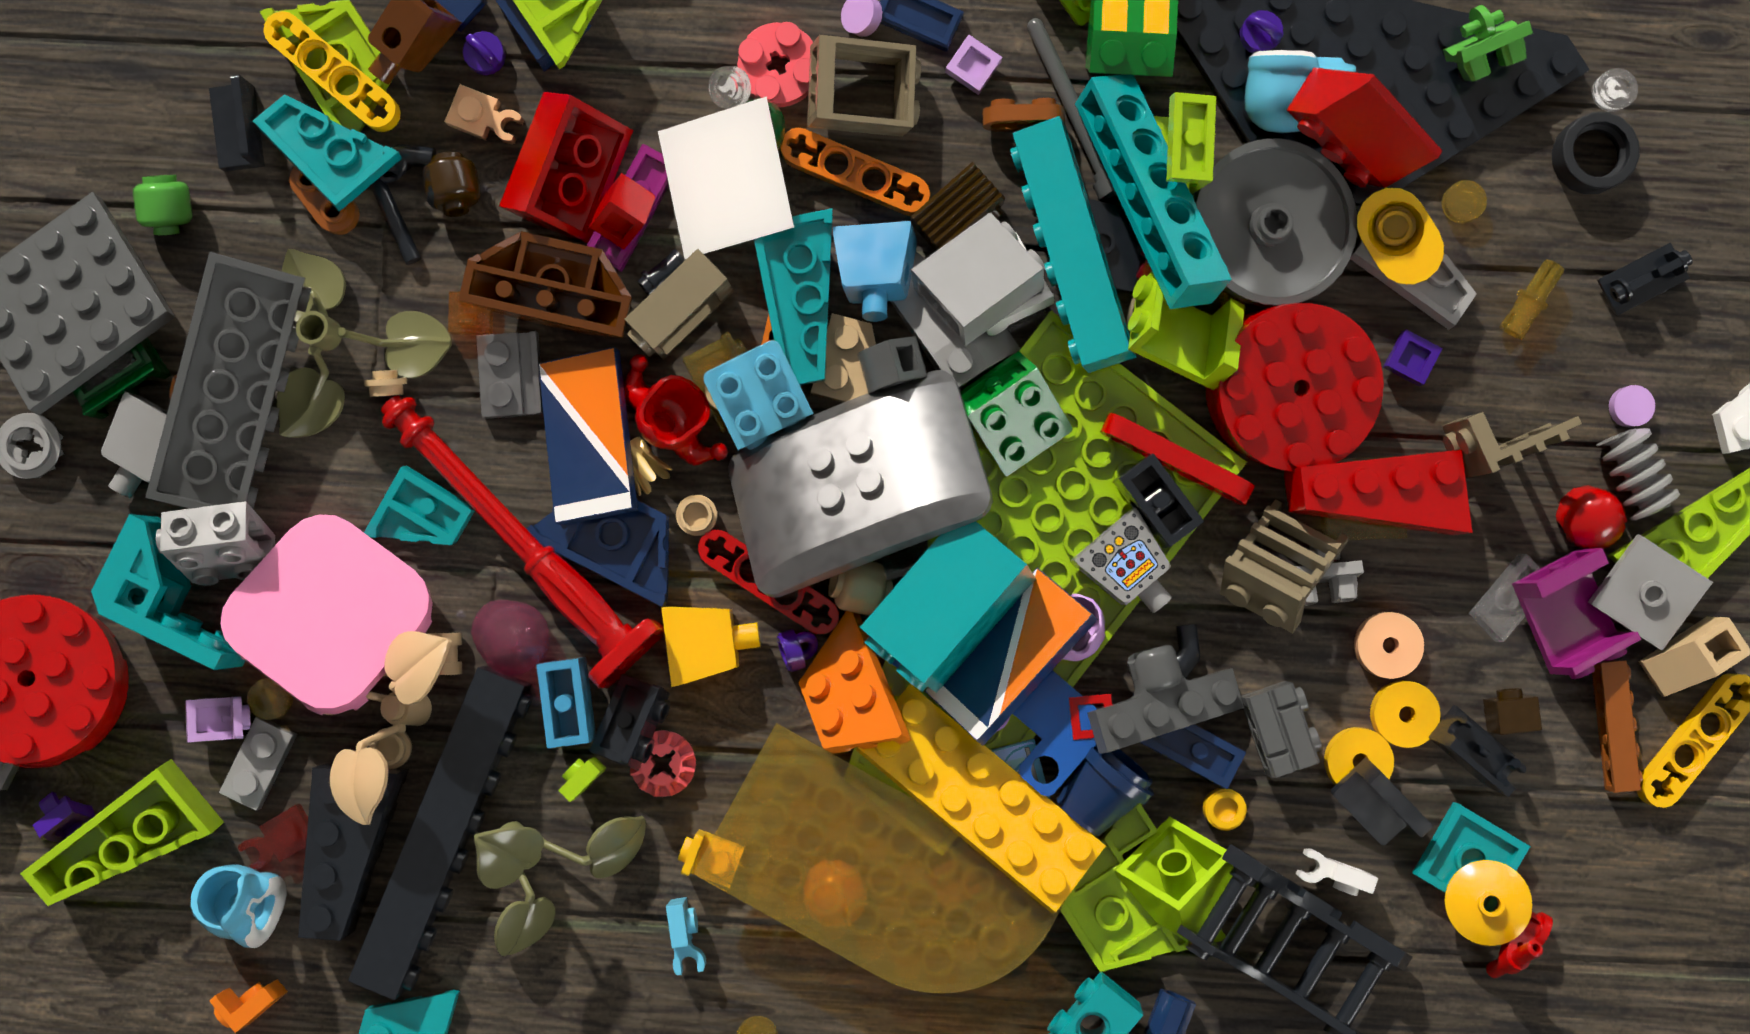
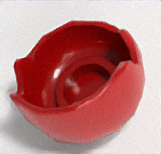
M1590 485L1573 488L1561 498L1556 513V521L1562 526L1566 539L1583 549H1608L1621 538L1626 528V513L1619 499L1607 490Z

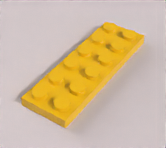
M909 684L898 697L896 703L911 740L903 744L895 741L878 743L876 748L862 749L857 747L856 751L1049 912L1056 913L1106 845L1081 827L1047 796L1041 795L1018 772L985 745L982 746L954 719L913 685Z

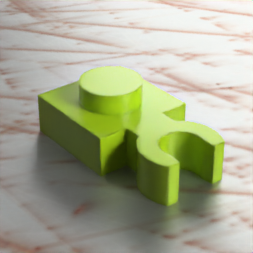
M595 756L586 763L579 758L562 775L567 782L558 791L571 803L590 787L606 770V767Z

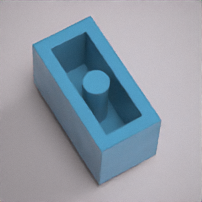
M586 657L536 664L547 748L592 742L596 736Z

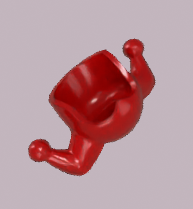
M642 354L634 355L630 360L631 370L624 382L626 402L636 411L635 420L642 437L649 444L657 448L672 450L682 460L693 466L700 465L711 459L720 461L726 458L728 449L723 443L719 442L712 447H705L697 437L710 417V406L703 391L691 380L677 375L663 377L654 385L648 387L642 375V372L648 367V360Z

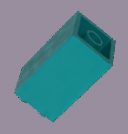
M975 521L941 534L860 626L869 635L864 643L888 663L892 664L895 660L900 662L901 665L896 671L921 692L926 687H929L937 693L1036 578L1023 560Z

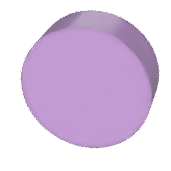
M846 0L841 11V22L845 30L859 37L871 35L878 28L882 19V7L878 0Z
M1630 385L1618 389L1613 393L1609 401V413L1612 419L1623 427L1643 425L1652 418L1655 412V400L1652 394L1646 388L1638 385Z

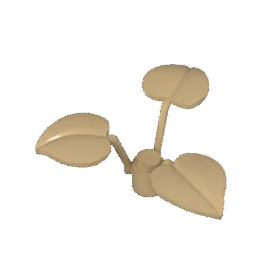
M407 631L396 636L391 642L385 656L384 667L387 676L393 680L389 684V689L393 692L389 695L369 692L366 697L370 700L382 702L380 707L381 714L393 726L359 741L356 745V751L350 749L341 750L336 755L330 771L332 795L339 808L354 821L362 825H371L373 813L383 798L388 782L386 759L379 750L367 747L395 733H404L406 725L421 726L428 721L432 706L427 694L432 689L442 670L452 642L451 639L418 631Z

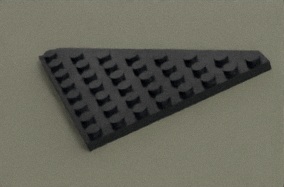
M1178 0L1177 37L1246 144L1262 139H1286L1307 145L1321 153L1322 149L1315 139L1304 135L1301 131L1291 133L1269 132L1259 128L1250 120L1245 110V90L1249 73L1248 61L1253 53L1248 52L1243 47L1240 40V29L1246 18L1252 13L1259 10L1269 11L1281 20L1283 37L1274 50L1312 52L1316 57L1342 58L1345 63L1355 65L1357 73L1374 74L1443 150L1439 158L1386 188H1404L1590 70L1567 35L1532 28L1533 34L1524 37L1527 59L1513 65L1500 66L1496 51H1491L1486 54L1491 73L1476 81H1464L1457 63L1446 61L1443 49L1475 36L1473 34L1464 38L1461 34L1460 27L1470 23L1469 13L1412 0ZM1505 21L1496 24L1495 27L1505 23ZM1329 160L1344 177L1345 170L1338 163ZM1344 177L1352 192L1357 215L1363 202L1374 192L1385 189L1384 187L1368 184L1366 187H1359Z

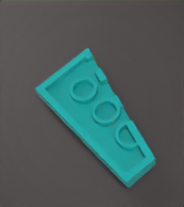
M833 208L792 216L794 228L754 239L774 341L780 344L800 386L825 381Z

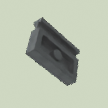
M530 331L529 333L476 335L482 418L543 415L538 363H541L539 333Z

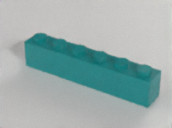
M1057 116L1014 132L1013 137L1016 147L1010 149L1011 156L1017 171L1024 170L1027 185L1022 186L1023 196L1028 209L1035 208L1039 223L1033 225L1034 233L1040 248L1047 247L1050 261L1044 263L1045 270L1051 286L1058 285L1062 300L1057 301L1056 306L1062 324H1070L1074 339L1068 341V347L1075 365L1081 363L1082 367L1088 373L1136 358L1135 352L1128 350L1130 334L1066 125L1061 117Z

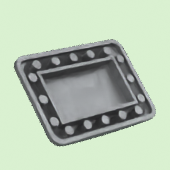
M942 370L926 373L927 377L871 394L867 393L812 415L790 427L768 435L766 441L760 446L751 450L744 447L733 455L728 466L729 477L754 580L760 591L769 597H781L968 525L986 516L993 503L992 492L959 386L951 374Z

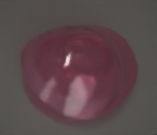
M501 599L490 601L479 610L472 623L471 634L478 652L490 667L504 675L517 676L537 667L536 664H540L547 656L550 647V630L547 621L537 609L526 603Z

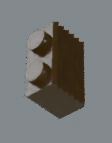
M971 162L910 217V221L917 232L936 252L991 212L999 220L1004 214L1000 208L1004 204L1005 197L988 180L987 176L982 173L976 164Z

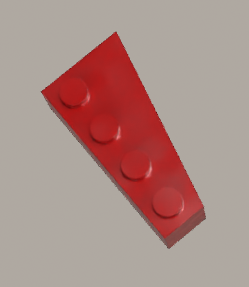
M1462 450L1295 468L1293 472L1284 471L1288 510L1291 513L1340 520L1346 519L1367 524H1381L1402 527L1403 529L1437 532L1438 534L1445 535L1473 533Z

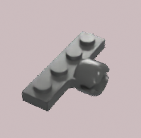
M1163 645L1134 653L1128 658L1127 664L1135 688L1133 697L1087 712L1098 752L1101 754L1243 709L1244 705L1233 668L1186 680L1182 675L1175 649L1171 645Z

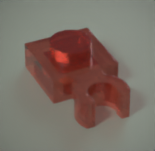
M301 804L294 805L259 826L265 836L264 838L253 837L243 841L238 846L240 852L250 847H255L259 851L258 861L248 867L257 870L266 866L271 861L273 853H275L279 862H282L306 848L308 816Z

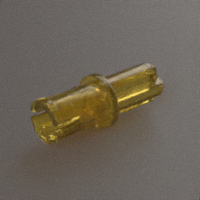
M1546 259L1526 290H1518V299L1499 328L1508 335L1523 340L1541 310L1548 308V304L1545 301L1564 273V268L1558 263Z

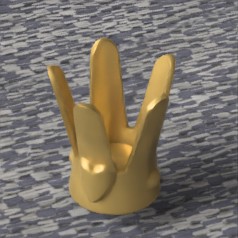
M636 437L630 441L635 488L638 495L641 496V489L645 494L651 492L649 482L656 480L655 473L663 479H668L670 474L667 470L672 471L673 469L655 456L644 440Z

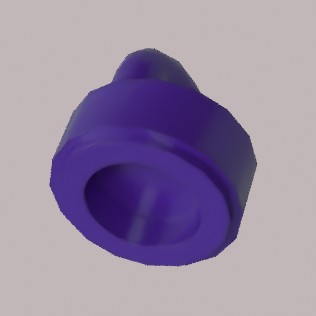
M1259 10L1252 13L1246 18L1240 29V40L1243 47L1253 54L1258 51H1273L1283 37L1281 20L1269 11Z
M481 31L468 34L463 47L464 60L471 70L477 74H494L505 63V47L498 37L490 32Z
M793 629L778 633L777 643L787 670L794 672L805 668V660L810 659L817 652L818 640L816 636L810 632L795 634ZM807 642L808 647L802 651L800 644Z

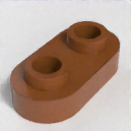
M1037 98L1032 100V104H1015V100L996 99L991 101V106L983 109V128L996 132L1019 131L1060 116L1065 124V108L1062 105L1056 104V99Z
M294 166L290 173V186L316 222L323 229L335 235H343L352 231L358 224L360 217L356 202L354 200L351 201L340 211L337 217L330 218L329 210L333 205L313 184L306 186L304 183L305 176Z

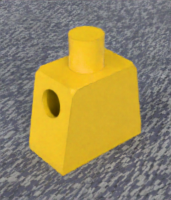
M673 606L662 608L671 687L739 667L738 650L761 647L758 622L734 625L732 609Z

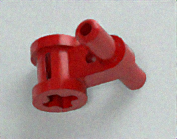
M1532 911L1531 918L1524 931L1512 941L1502 944L1498 958L1486 965L1488 975L1492 978H1499L1506 973L1516 974L1526 969L1530 961L1540 957L1543 954L1542 945L1548 939L1552 929V917L1543 912L1536 914Z

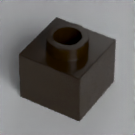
M1522 688L1496 690V698L1483 699L1487 732L1505 735L1542 730L1538 697L1524 695Z

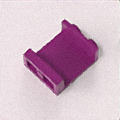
M1603 548L1575 550L1512 583L1550 674L1569 675L1571 679L1587 676L1595 671L1594 665L1601 661H1610L1624 656L1627 653V647L1641 640L1638 632H1617L1611 617L1588 603L1589 599L1598 589L1592 572L1609 564Z

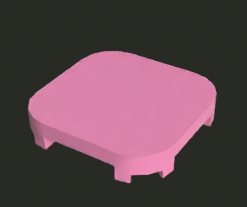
M316 515L303 519L292 527L234 590L223 607L220 624L224 639L243 660H246L295 697L307 709L323 716V714H339L351 709L356 711L369 701L366 695L386 673L384 667L385 656L396 636L407 631L427 632L432 623V600L425 581L413 568L356 526L335 515Z

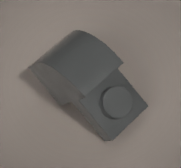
M916 336L886 340L857 354L868 394L927 377L926 367Z

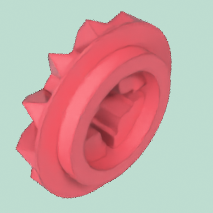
M667 730L655 731L652 737L654 740L652 753L663 757L674 750L676 753L671 757L672 760L669 766L676 777L665 771L651 777L650 774L653 772L652 769L656 764L652 759V755L646 763H641L638 771L630 768V775L637 783L639 789L654 797L673 796L685 789L691 782L696 769L695 753L689 742L681 735Z

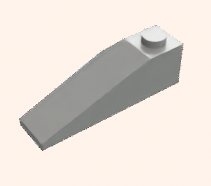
M917 252L915 254L913 268L919 263H921L923 260H925V258ZM912 275L907 298L901 301H890L911 334L916 336L919 346L935 370H942L951 374L960 390L1017 351H1020V347L1007 328L993 336L985 332L965 346L914 290Z

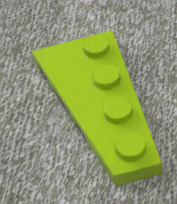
M1750 468L1646 531L1642 536L1708 579L1750 535ZM1632 541L1612 552L1608 557L1616 564Z

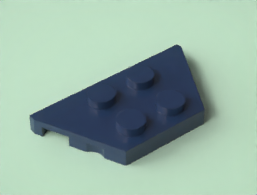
M637 500L638 511L566 525L555 523L553 511L537 524L526 528L543 546H552L555 552L661 607H666L668 603L669 568L668 515Z

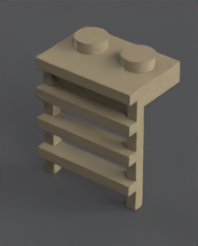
M1480 412L1443 425L1442 428L1445 432L1443 443L1447 451L1462 450L1465 478L1494 473L1500 470L1499 466L1523 460L1522 456L1538 453L1547 449L1546 445L1570 439L1567 430L1582 423L1579 416L1556 425L1548 423L1498 445L1484 412Z
M1275 499L1271 506L1266 507L1258 523L1255 522L1252 525L1250 533L1245 540L1242 539L1239 542L1238 548L1232 557L1229 555L1226 559L1220 594L1225 596L1232 604L1238 607H1245L1263 617L1270 625L1281 627L1293 634L1301 623L1307 597L1345 547L1349 537L1341 533L1339 538L1334 540L1280 512L1283 503ZM1270 524L1296 539L1319 549L1326 554L1323 558L1268 529V525ZM1258 541L1313 570V573L1310 575L1254 545L1255 542Z

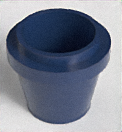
M1095 745L1072 772L1057 798V802L1081 827L1095 836H1101L1103 832L1137 805H1145L1154 795L1150 787L1153 781L1121 749L1099 754L1097 745Z

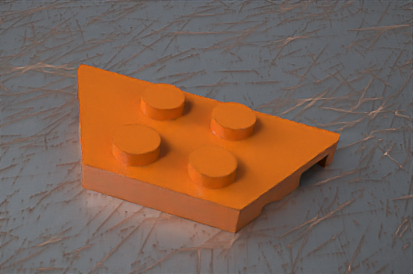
M849 611L844 613L799 681V686L822 747L826 751L835 754L848 752L855 747L862 749L876 748L878 743L895 741L899 744L907 743L911 740V737L878 657L864 643L869 635L860 628L863 624L860 614Z

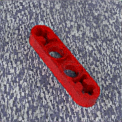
M1109 413L1100 430V433L1143 457L1153 453L1163 467L1234 503L1246 506L1255 488L1252 483L1117 414Z
M711 530L701 537L698 544V553L706 564L812 633L826 634L836 627L839 620V611L830 599L812 587L807 586L798 590V597L793 604L782 605L774 597H769L760 591L755 582H746L741 577L740 567L745 560L749 559L746 544L722 530ZM720 537H723L726 540L724 548L734 555L736 554L737 547L744 550V553L735 560L732 572L725 569V566L731 561L719 555L714 560L709 557L711 549L706 545L710 539L718 541ZM806 592L814 596L808 602L810 605L819 609L825 604L830 608L828 616L832 618V621L829 625L821 623L818 627H815L812 624L814 617L805 610L802 611L801 617L793 613L802 604Z

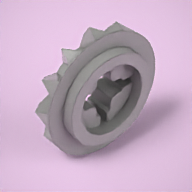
M22 413L8 419L0 428V465L11 475L24 479L41 478L48 471L56 469L55 464L64 453L61 450L63 436L54 426L55 422L35 413ZM33 435H35L34 442L40 444V447H43V451L31 452L28 458V450L23 449L20 445H16V442L31 441Z

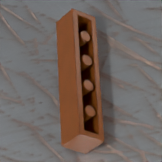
M1627 660L1601 661L1594 665L1595 671L1592 672L1604 787L1605 790L1614 793L1641 790L1640 783H1642L1643 776L1640 768H1638L1637 757L1640 755V749L1635 741L1637 722L1632 713L1634 696L1629 686L1631 669L1627 665Z

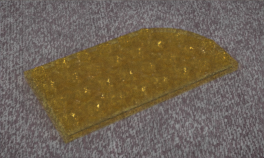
M777 723L693 873L872 974L894 985L925 993L945 994L972 990L992 983L1009 974L1021 965L1041 944L1063 906L1062 904L1056 913L1049 912L915 799Z

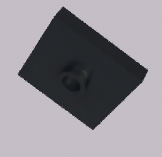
M1089 199L1116 291L1133 294L1137 279L1136 275L1141 261L1139 253L1142 249L1122 206Z

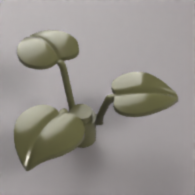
M288 249L282 272L305 277L304 286L312 288L306 312L297 310L295 321H297L296 333L302 342L310 345L308 353L314 357L320 374L314 369L305 367L298 368L289 373L285 392L278 391L277 408H280L279 434L287 438L311 436L331 426L340 416L344 406L345 393L340 384L327 380L329 370L321 355V351L333 350L339 345L342 338H349L379 347H387L385 361L390 370H397L398 376L413 379L428 374L439 364L452 346V337L449 331L437 319L418 311H404L392 316L386 325L388 339H379L341 328L337 321L328 317L326 311L336 308L344 298L346 281L341 269L326 258L306 254L295 249Z
M642 815L639 817L625 816L604 823L589 839L586 847L587 856L577 855L547 841L539 831L531 827H524L518 821L508 822L500 829L475 834L477 874L482 884L488 888L497 889L510 885L519 879L526 895L525 901H517L508 905L497 921L494 940L499 954L506 957L528 948L540 940L552 926L555 918L554 904L546 897L535 899L534 891L524 872V869H530L539 862L543 848L582 866L590 865V873L595 878H606L620 872L636 856L645 836V818Z

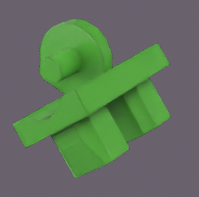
M1479 5L1470 10V23L1460 27L1464 38L1473 34L1475 36L1443 49L1446 61L1457 63L1464 81H1476L1491 73L1486 54L1491 51H1496L1500 66L1513 65L1527 59L1524 37L1533 34L1530 21L1517 25L1514 21L1510 20L1495 27L1496 24L1504 21L1503 12L1497 10L1490 13L1485 6Z

